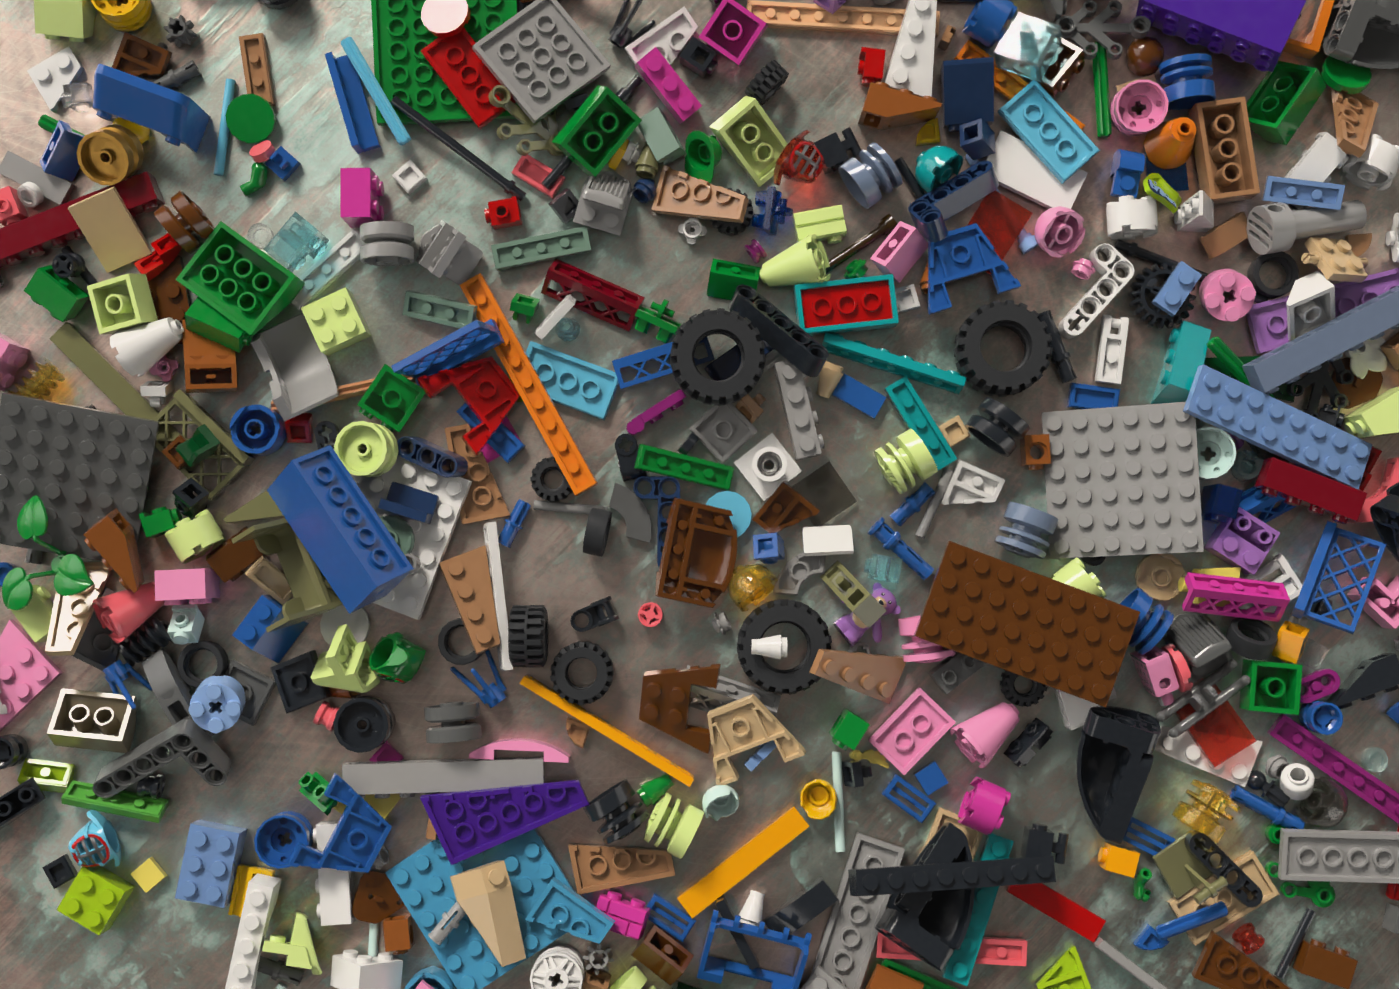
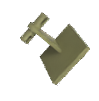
M1187 832L1152 858L1174 898L1178 899L1196 886L1201 891L1193 895V898L1197 904L1201 905L1208 898H1215L1218 895V891L1228 886V882L1222 876L1211 884L1205 880L1212 874L1185 847V837L1189 833ZM1195 838V846L1205 851L1199 839Z

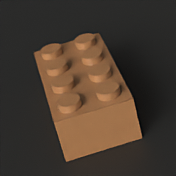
M1245 96L1196 103L1188 111V117L1196 125L1193 149L1200 190H1203L1214 204L1252 199L1260 193Z

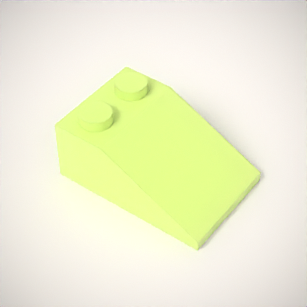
M744 96L709 126L722 146L758 187H761L790 162L792 149L756 98Z

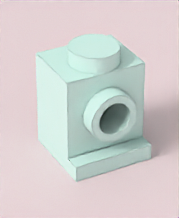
M196 604L173 605V615L167 631L173 643L181 645L198 643L205 621Z

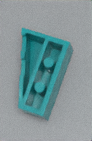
M1184 320L1178 328H1173L1169 337V342L1171 343L1164 357V364L1151 404L1186 402L1197 368L1204 364L1211 329Z

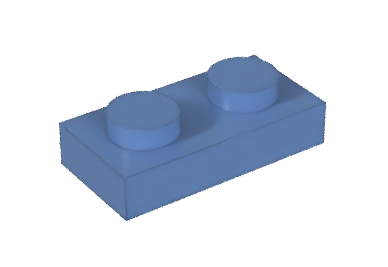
M1183 261L1179 262L1152 301V304L1170 316H1174L1202 274Z

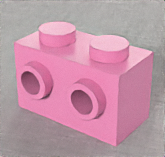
M900 221L870 259L883 275L893 274L894 281L900 283L926 251L928 242L917 228Z

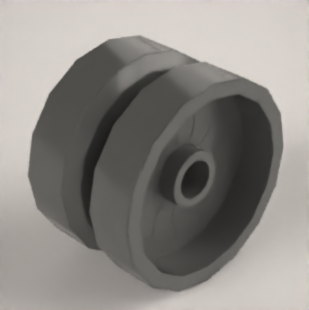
M454 701L424 707V715L427 722L441 723V725L431 726L426 730L427 743L461 742L482 737L481 724L465 722V720L474 719L480 715L479 702Z

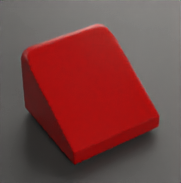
M302 413L285 421L287 443L313 442L312 413Z

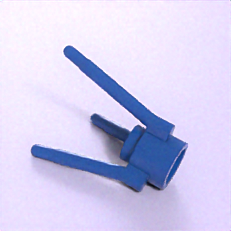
M487 650L485 654L497 685L494 682L487 685L478 672L472 668L471 673L483 688L480 691L455 667H451L450 670L484 704L487 703L492 708L507 697L503 692L507 688L500 678L490 651Z
M121 660L102 670L106 675L105 679L109 683L113 694H119L116 687L118 685L133 710L136 709V705L122 682L129 677L127 672L150 691H153L145 678L128 663L123 664Z

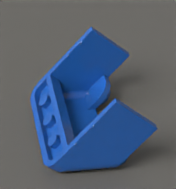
M103 64L97 65L94 73L93 109L97 111L96 115L108 121L118 117L160 132L166 137L165 141L172 145L180 146V143L197 153L210 116L191 98Z

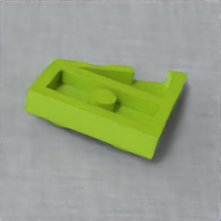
M1071 946L1035 984L1037 989H1091L1076 946Z

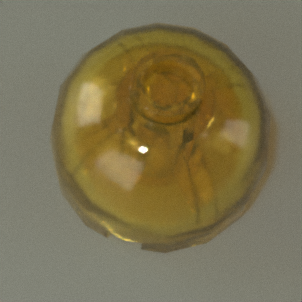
M758 563L746 566L739 565L733 571L728 591L735 605L742 612L749 610L747 607L749 604L753 603L756 606L764 600L774 589L772 582H777L778 579L764 565Z

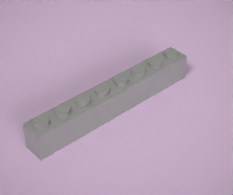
M544 756L495 758L494 760L438 759L346 762L342 765V779L362 798H365L366 794H375V798H389L390 794H400L401 798L415 797V793L430 795L440 794V792H460L545 783V762H543Z

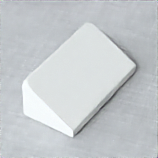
M851 525L802 528L804 556L854 553Z

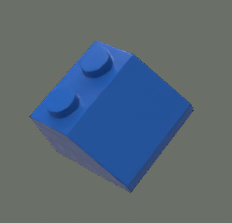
M261 595L232 636L251 650L276 663H280L309 623L303 621L267 633L266 628L284 618L282 613L283 605L270 595Z

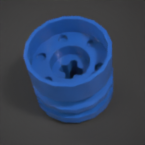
M1201 53L1187 54L1168 59L1159 65V71L1162 74L1160 77L1161 83L1169 85L1163 89L1169 101L1168 110L1191 109L1196 103L1216 100L1215 83L1213 80L1207 79L1214 74L1213 68L1210 67L1212 65L1211 55Z
M1136 588L1120 604L1140 611L1129 646H1135V651L1143 655L1150 651L1164 637L1172 624L1174 614L1169 610L1164 611V606L1161 604H1157L1150 609L1153 598L1142 589Z
M294 811L280 812L265 820L257 829L254 838L255 851L259 859L267 866L277 869L290 867L288 861L298 842L310 847L313 846L314 828L309 819L301 813ZM288 832V833H290L289 838H290L292 841H289L288 843H285V842H284L285 837L282 836V835H284V834H286V833Z

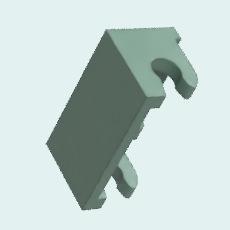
M656 107L640 118L642 121L638 127L658 163L663 162L664 165H667L687 154L669 120L659 107Z

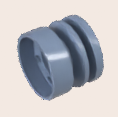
M874 142L868 145L867 150L863 149L860 151L859 157L861 162L852 157L838 168L847 189L857 202L866 209H869L882 199L880 189L884 193L889 194L893 191V188H898L903 184L900 172L892 158L881 146Z
M1009 502L1003 517L1013 523L1012 527H999L1000 532L1009 536L1007 538L998 535L994 542L1014 554L1026 558L1045 559L1046 553L1036 547L1049 548L1050 544L1040 538L1041 534L1053 535L1059 519L1041 510Z

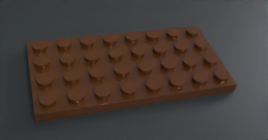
M948 541L913 636L1106 707L1140 611Z

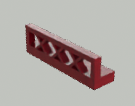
M555 259L549 267L541 290L542 294L560 302L569 294L573 296L571 292L578 291L582 293L585 300H576L574 308L628 332L632 329L637 309H640L645 298L559 259ZM551 280L559 283L563 290L558 292L549 288ZM594 302H603L608 310H598ZM623 311L630 314L628 322L619 319L616 312Z

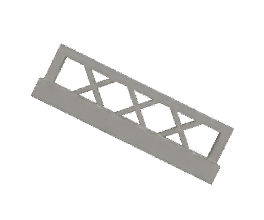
M719 676L716 689L692 684L691 692L695 693L697 697L690 699V707L709 712L754 694L776 717L781 696ZM708 700H717L721 705H712Z

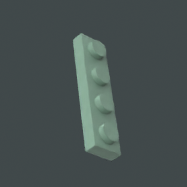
M587 226L491 245L497 271L592 252Z

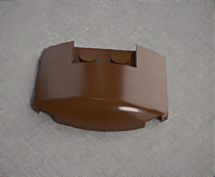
M674 498L666 522L668 526L659 572L656 573L655 596L713 608L716 605L713 602L721 593H725L736 563L737 531L733 529L729 517L733 516L730 510Z

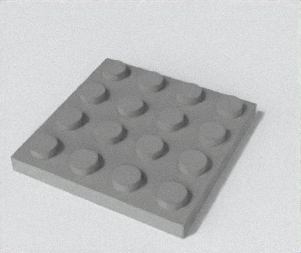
M535 0L472 45V50L501 85L509 90L510 96L534 124L608 71L611 66L557 0Z

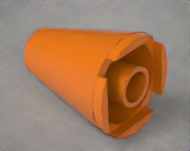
M1180 117L1162 122L1155 129L1149 131L1143 142L1147 160L1155 167L1163 170L1178 168L1186 163L1193 150L1196 135L1195 123L1187 117Z

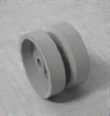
M376 221L360 225V240L367 243L360 247V261L362 263L376 266H402L414 263V248L408 245L414 241L413 225L395 221Z

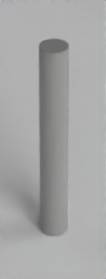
M944 468L935 489L936 493L929 502L915 534L916 536L925 538L952 477V470Z
M534 500L533 506L534 510L588 515L592 508L608 510V506Z

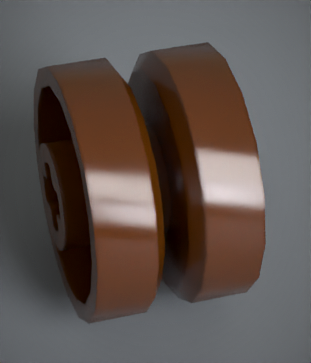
M180 190L171 198V203L178 213L168 205L163 204L154 212V215L172 238L184 250L192 254L201 246L200 240L194 231L206 240L215 227L205 212Z

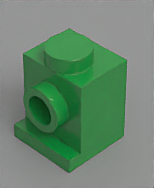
M166 506L152 510V514H139L146 538L162 536L167 531L177 527L175 524L182 520V515L177 508L167 509Z

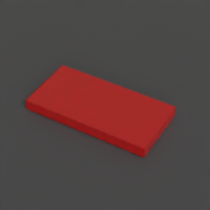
M462 27L463 30L459 34L445 38L438 37L423 48L421 53L478 128L482 129L506 111L503 107L493 106L489 101L490 91L495 86L501 85V83L472 50V45L475 44V41L465 28ZM495 95L496 99L501 101L500 97ZM510 96V100L515 104V100Z

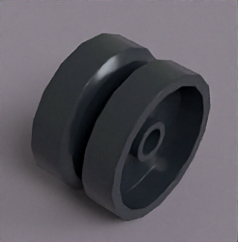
M986 397L978 407L980 415H972L965 427L988 448L1002 456L1009 457L1017 447L1014 439H1023L1030 427L1010 408L999 401Z
M372 695L359 696L344 703L336 712L333 722L334 734L339 743L347 750L357 753L369 752L384 744L392 735L395 725L394 713L389 704L379 697ZM361 721H366L367 726H362Z

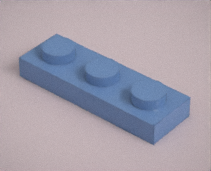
M1267 176L1262 200L1340 210L1345 185Z

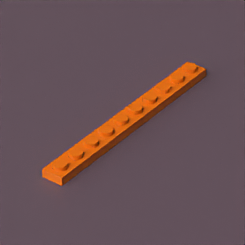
M479 273L460 284L469 304L478 306L476 313L478 320L481 322H486L490 319L495 320L504 342L494 347L574 495L578 496L596 486L598 482L484 276Z

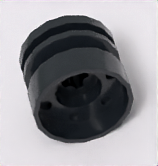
M627 779L610 787L590 801L589 805L583 807L591 822L604 819L605 822L597 830L599 834L609 829L611 830L603 837L606 844L625 838L638 829L641 823L650 815L647 809L637 814L635 813L643 805L641 801L629 804L628 800L634 796L635 791Z

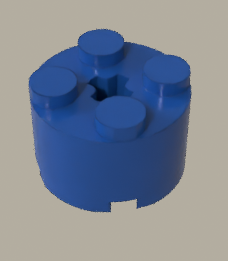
M1010 0L980 1L976 3L962 32L983 45L992 47L1003 36L1006 30L1003 26L1007 20H1011L1014 16L1017 6L1013 5L1014 3Z
M249 405L240 408L233 415L230 422L233 443L240 450L250 454L268 456L276 452L286 438L285 422L281 415L263 405ZM257 426L260 427V434H257L258 432L255 430Z

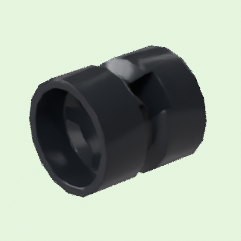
M17 734L0 736V770L21 764L28 754V745L25 739Z

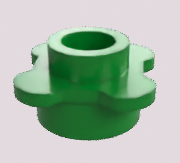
M865 259L853 260L846 267L847 272L844 274V277L851 279L861 278L868 270V267L865 265L867 261Z

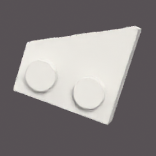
M68 46L30 68L27 72L52 112H56L59 109L58 103L65 93L69 94L74 81L80 77L84 68L73 49Z

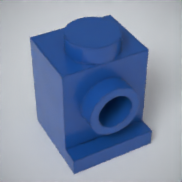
M778 533L753 535L754 560H760L764 564H775L778 560L785 559L784 540Z

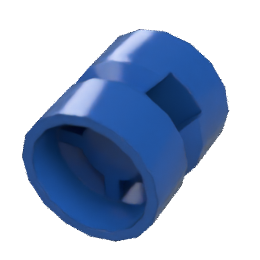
M1315 700L1302 704L1299 709V722L1308 731L1330 735L1337 732L1342 726V712L1333 703Z

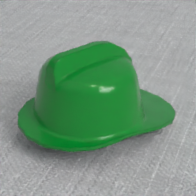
M693 131L688 135L685 144V151L687 153L685 155V173L711 183L714 167L719 164L722 158L721 146L716 136H707L704 132Z

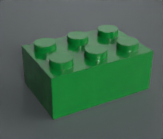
M598 85L553 139L552 143L585 174L596 177L642 120L608 87Z

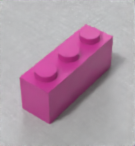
M656 47L635 64V69L679 124L683 123L702 107Z

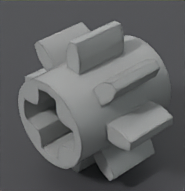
M601 943L597 944V949L587 946L589 954L588 956H582L589 963L585 969L595 968V975H598L599 969L602 968L608 972L607 963L614 961V959L608 958L607 955L611 949L601 950ZM594 953L603 954L601 958L603 963L601 965L592 963L595 959Z

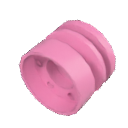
M1136 80L1127 84L1114 96L1110 104L1113 125L1120 132L1128 136H1139L1155 129L1164 121L1168 112L1169 101L1166 92L1159 84L1151 80ZM1135 103L1137 107L1142 108V111L1139 112L1138 115L1135 111L1132 112L1131 108L1135 106Z
M920 616L898 619L900 636L912 638L911 642L901 645V648L913 649L914 652L904 654V662L931 663L942 661L947 657L955 655L953 650L943 649L940 645L913 636Z

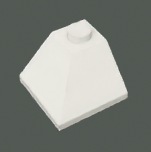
M1319 271L1295 280L1286 303L1288 341L1335 318V286Z

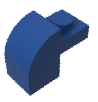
M1118 149L1114 153L1110 177H1113L1110 196L1132 195L1134 200L1137 198L1140 177L1145 167V155L1143 153Z

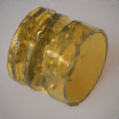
M1193 779L1191 785L1200 792L1196 794L1187 789L1185 793L1193 800V803L1188 804L1180 801L1171 815L1193 830L1202 832L1218 844L1227 830L1218 820L1221 817L1232 822L1234 818L1225 812V809L1228 808L1237 813L1241 807L1229 795L1217 787Z

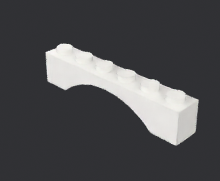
M257 873L248 882L225 989H255L260 955L271 916L277 903L282 879Z

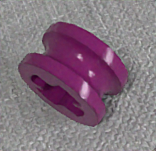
M753 239L751 240V245L746 244L744 248L755 263H759V259L761 257L765 258L767 254L762 246Z

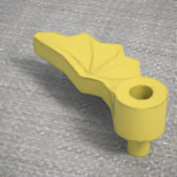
M855 749L849 753V757L852 760L867 759L869 763L889 768L886 758L878 750L869 749L861 753V751Z

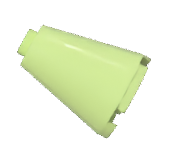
M816 234L808 235L763 263L760 270L762 282L764 284L767 283L769 287L829 281L830 273L826 274V268L830 267L823 243L815 241Z

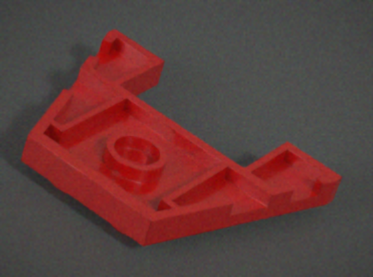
M492 356L462 364L461 367L451 370H441L437 374L430 376H420L417 381L430 398H433L452 385L478 417L481 423L462 436L463 441L475 456L480 453L521 397L515 385Z

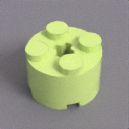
M208 509L195 515L196 518L190 520L189 517L182 519L175 524L177 527L164 534L181 563H189L205 555V552L211 548L215 549L226 541L223 532Z
M1077 557L1050 577L1099 597L1105 598L1107 596L1099 586L1101 584L1099 579L1092 572L1087 574L1085 571L1086 567Z

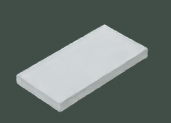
M1000 130L995 140V153L988 155L985 160L993 164L1000 186L1047 209L1058 206L1071 209L1088 174L1079 169L1062 184L1022 140Z

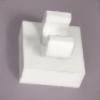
M147 381L140 386L141 396H150L151 407H161V404L166 403V396L173 391V381Z

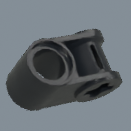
M630 434L618 436L615 441V449L623 482L647 476L646 471L634 468L639 450L636 439ZM623 438L633 442L628 452L624 448L620 449L619 444L623 443Z
M611 596L593 602L589 606L574 612L570 620L573 629L584 632L620 619L618 615H615L610 603ZM602 606H604V608H605V610H606V613H607V615H608L607 617H606L605 614H604V611H603V609H602ZM583 613L588 616L589 623L585 628H580L575 624V618L578 614Z

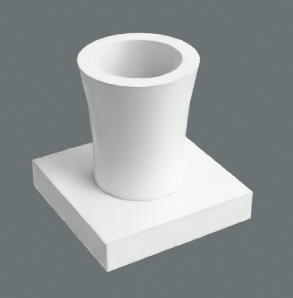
M773 433L734 462V465L763 502L775 492L783 480L788 483L802 472ZM771 461L774 465L773 469H765L764 463Z

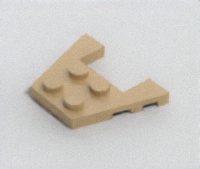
M754 694L710 710L707 714L710 740L714 754L713 763L717 776L716 785H726L739 779V774L730 756L774 740L784 763L804 756L806 753L805 748Z

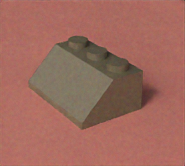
M62 688L47 735L55 746L127 753L130 751L136 731V709L133 710L124 695ZM131 696L132 699H133V701H134V703H135V705H136V702H137L136 696Z

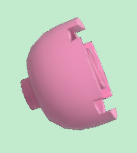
M1062 206L1046 210L1037 219L1034 235L1037 244L1052 257L1060 258L1064 257L1062 254L1074 252L1082 243L1085 235L1083 217L1074 210Z

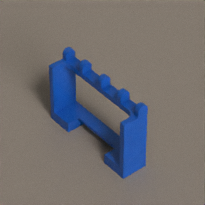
M713 910L699 961L697 978L721 984L724 971L770 982L771 989L799 988L808 959L811 933H806L805 938L790 935V928L784 927L782 933L764 928L765 922L760 921L759 926L740 922L741 916L735 915L734 921L718 917L719 911ZM722 928L800 948L801 952L794 975L789 976L760 968L752 970L748 965L708 956L715 929Z

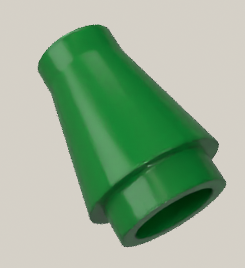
M665 773L660 777L641 784V788L636 792L646 807H649L651 804L654 806L674 783L668 774Z

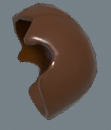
M1148 36L1134 39L1126 53L1128 69L1137 76L1146 77L1155 74L1164 59V49L1161 43L1156 38Z

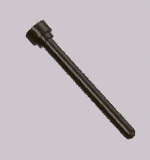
M887 214L880 219L881 222L878 223L877 228L829 260L830 267L826 268V274L881 236L890 234L897 226L895 219L890 214Z

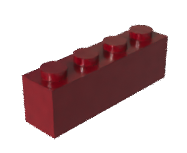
M1274 457L1264 459L1254 486L1262 489L1261 493L1266 496L1276 498L1278 495L1286 498L1285 503L1297 507H1300V504L1309 507V512L1321 516L1325 513L1332 516V521L1345 525L1347 522L1358 521L1367 496L1366 492Z

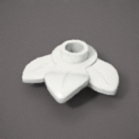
M1382 337L1364 341V346L1359 348V350L1345 351L1346 356L1350 358V369L1358 378L1364 379L1368 370L1375 372L1386 370L1387 359L1380 348L1386 341Z

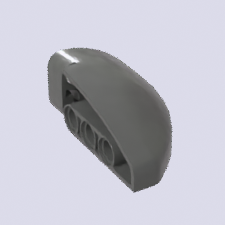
M1334 0L1322 40L1324 53L1357 67L1371 69L1399 68V0Z

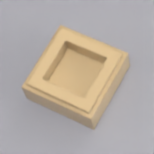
M959 415L938 427L950 447L971 436Z

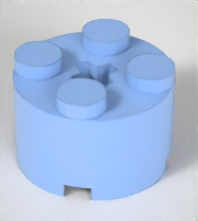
M226 675L210 676L201 682L190 700L189 714L198 726L212 733L227 730L237 722L245 707L244 688L233 677Z

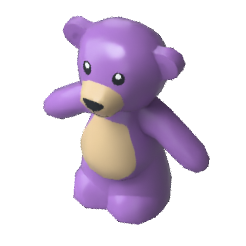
M874 583L871 595L887 610L881 617L891 613L898 615L901 609L897 605L894 595L889 590L883 588L880 583ZM853 612L833 622L838 632L852 647L868 629ZM880 619L872 625L873 640L876 643L881 642L882 639Z

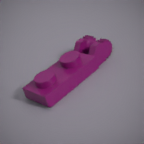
M677 390L632 419L631 422L629 421L626 426L627 432L635 435L644 429L647 421L653 424L664 416L661 412L669 407L674 411L683 405L682 399L686 397L683 390Z

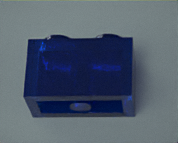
M1223 484L1204 486L1201 494L1203 520L1218 524L1219 522L1226 523L1227 520L1236 519L1243 490Z

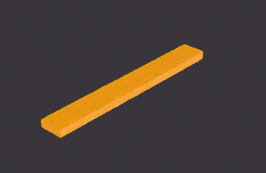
M529 674L525 675L519 684L690 787L694 781V775L578 704L569 703L565 698L562 699L558 692Z

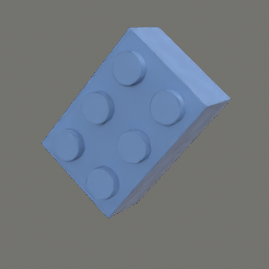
M201 819L191 823L175 898L221 908L228 906L231 902L237 867L241 863L248 829Z

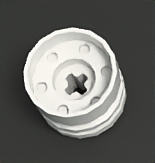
M561 943L550 945L542 950L531 970V989H581L586 969L584 959L579 951L570 945ZM556 973L561 975L558 982L554 981Z

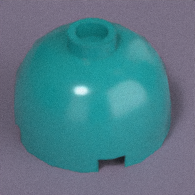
M934 146L927 151H922L917 157L915 177L918 184L927 193L948 181L953 173L959 174L963 164V157L948 146Z

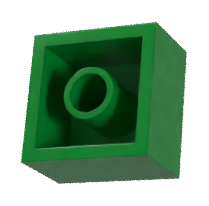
M1243 659L1242 676H1249L1251 682L1240 691L1239 708L1250 711L1299 715L1303 665Z

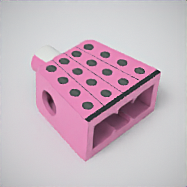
M1156 646L1143 655L1136 651L1130 653L1145 690L1158 698L1160 706L1172 704L1175 701L1172 692L1179 688V684L1169 654Z

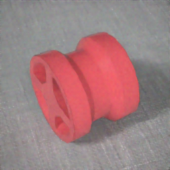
M653 602L645 603L638 611L639 621L646 627L656 626L663 618L662 608Z
M324 701L319 707L313 723L316 725L322 724L326 726L327 730L332 732L334 730L333 722L335 715L340 708L331 707L329 702Z

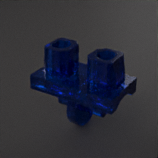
M768 186L767 190L756 192L755 204L759 207H765L764 214H754L752 218V226L755 229L765 231L769 235H776L778 224H785V216L793 215V209L787 207L788 200L781 199L782 192L777 191L775 186Z

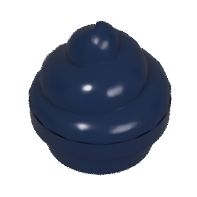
M638 180L632 190L633 196L641 203L652 201L657 193L655 180Z

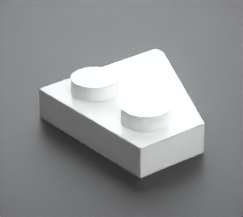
M959 459L940 503L949 505L996 502L1005 479Z

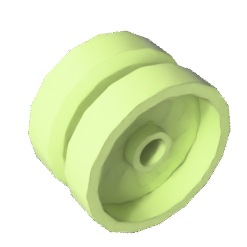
M358 421L343 427L336 437L334 451L350 474L376 477L388 472L396 463L398 443L394 434L385 426Z

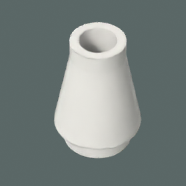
M776 635L752 639L751 654L781 660V657H787V637Z
M753 890L750 891L738 915L741 916L740 922L759 926L760 921H762L765 894Z

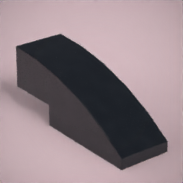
M821 876L806 889L796 893L767 916L763 922H765L768 929L782 933L784 927L790 928L789 934H791L838 900V897Z

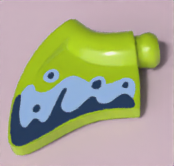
M1151 173L1144 178L1143 186L1145 192L1165 205L1174 214L1178 210L1177 207L1182 203V198L1178 192L1159 173Z

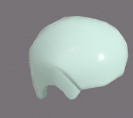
M715 785L708 789L702 798V808L705 817L708 818L710 816L715 821H718L721 817H728L734 814L740 805L738 793L728 785Z

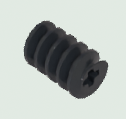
M153 617V626L145 622L143 623L145 631L137 628L135 630L136 637L131 634L127 638L128 642L124 640L119 643L120 652L130 666L133 667L135 662L139 663L143 661L144 657L151 656L152 652L159 651L161 646H167L169 641L173 642L167 633L169 623L166 620L160 621L158 618Z

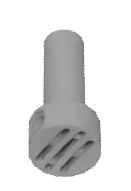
M1359 200L1342 202L1340 210L1319 207L1291 210L1287 204L1282 202L1253 207L1249 212L1246 227L1247 237L1253 250L1260 255L1289 250L1296 239L1362 229L1367 221V211L1365 205Z

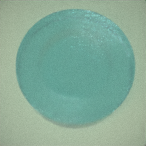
M1370 747L1362 753L1361 763L1367 771L1381 772L1388 765V756L1383 749Z

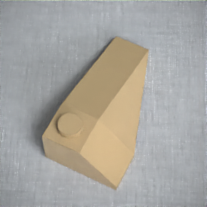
M497 860L450 876L456 901L463 908L501 967L526 959L514 896L504 860Z

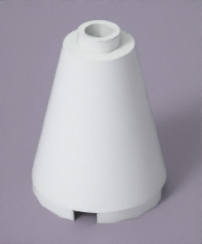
M168 317L115 332L110 337L111 348L116 347L119 354L115 357L123 369L132 376L138 374V377H140L183 339L184 328L177 319L174 320Z

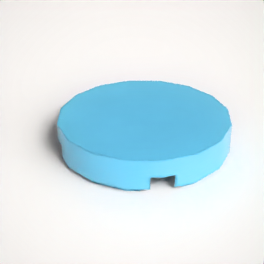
M718 492L710 497L705 504L732 512L733 516L729 517L733 529L737 531V537L745 533L750 525L752 516L750 505L743 496L736 492Z

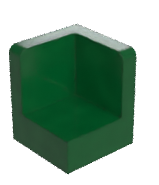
M203 424L196 429L192 438L177 445L176 451L191 468L214 455L220 441Z

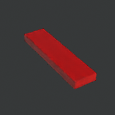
M1043 883L1009 885L1006 890L1008 893L1092 942H1095L1106 922L1103 918Z

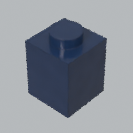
M982 118L959 126L960 147L972 160L995 153V132Z

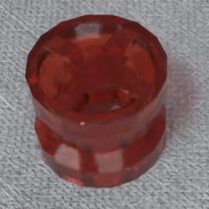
M1251 922L1241 925L1232 934V939L1236 943H1240L1241 949L1246 955L1256 952L1265 942V938L1261 934L1256 933L1255 926Z

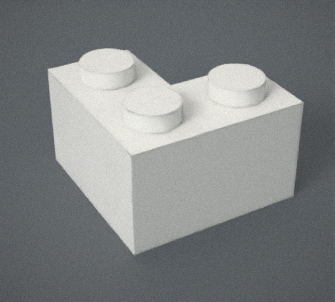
M344 950L343 954L333 955L330 986L338 989H401L403 960L393 957V953L381 952L378 953L377 957H372L370 955H359L357 950Z

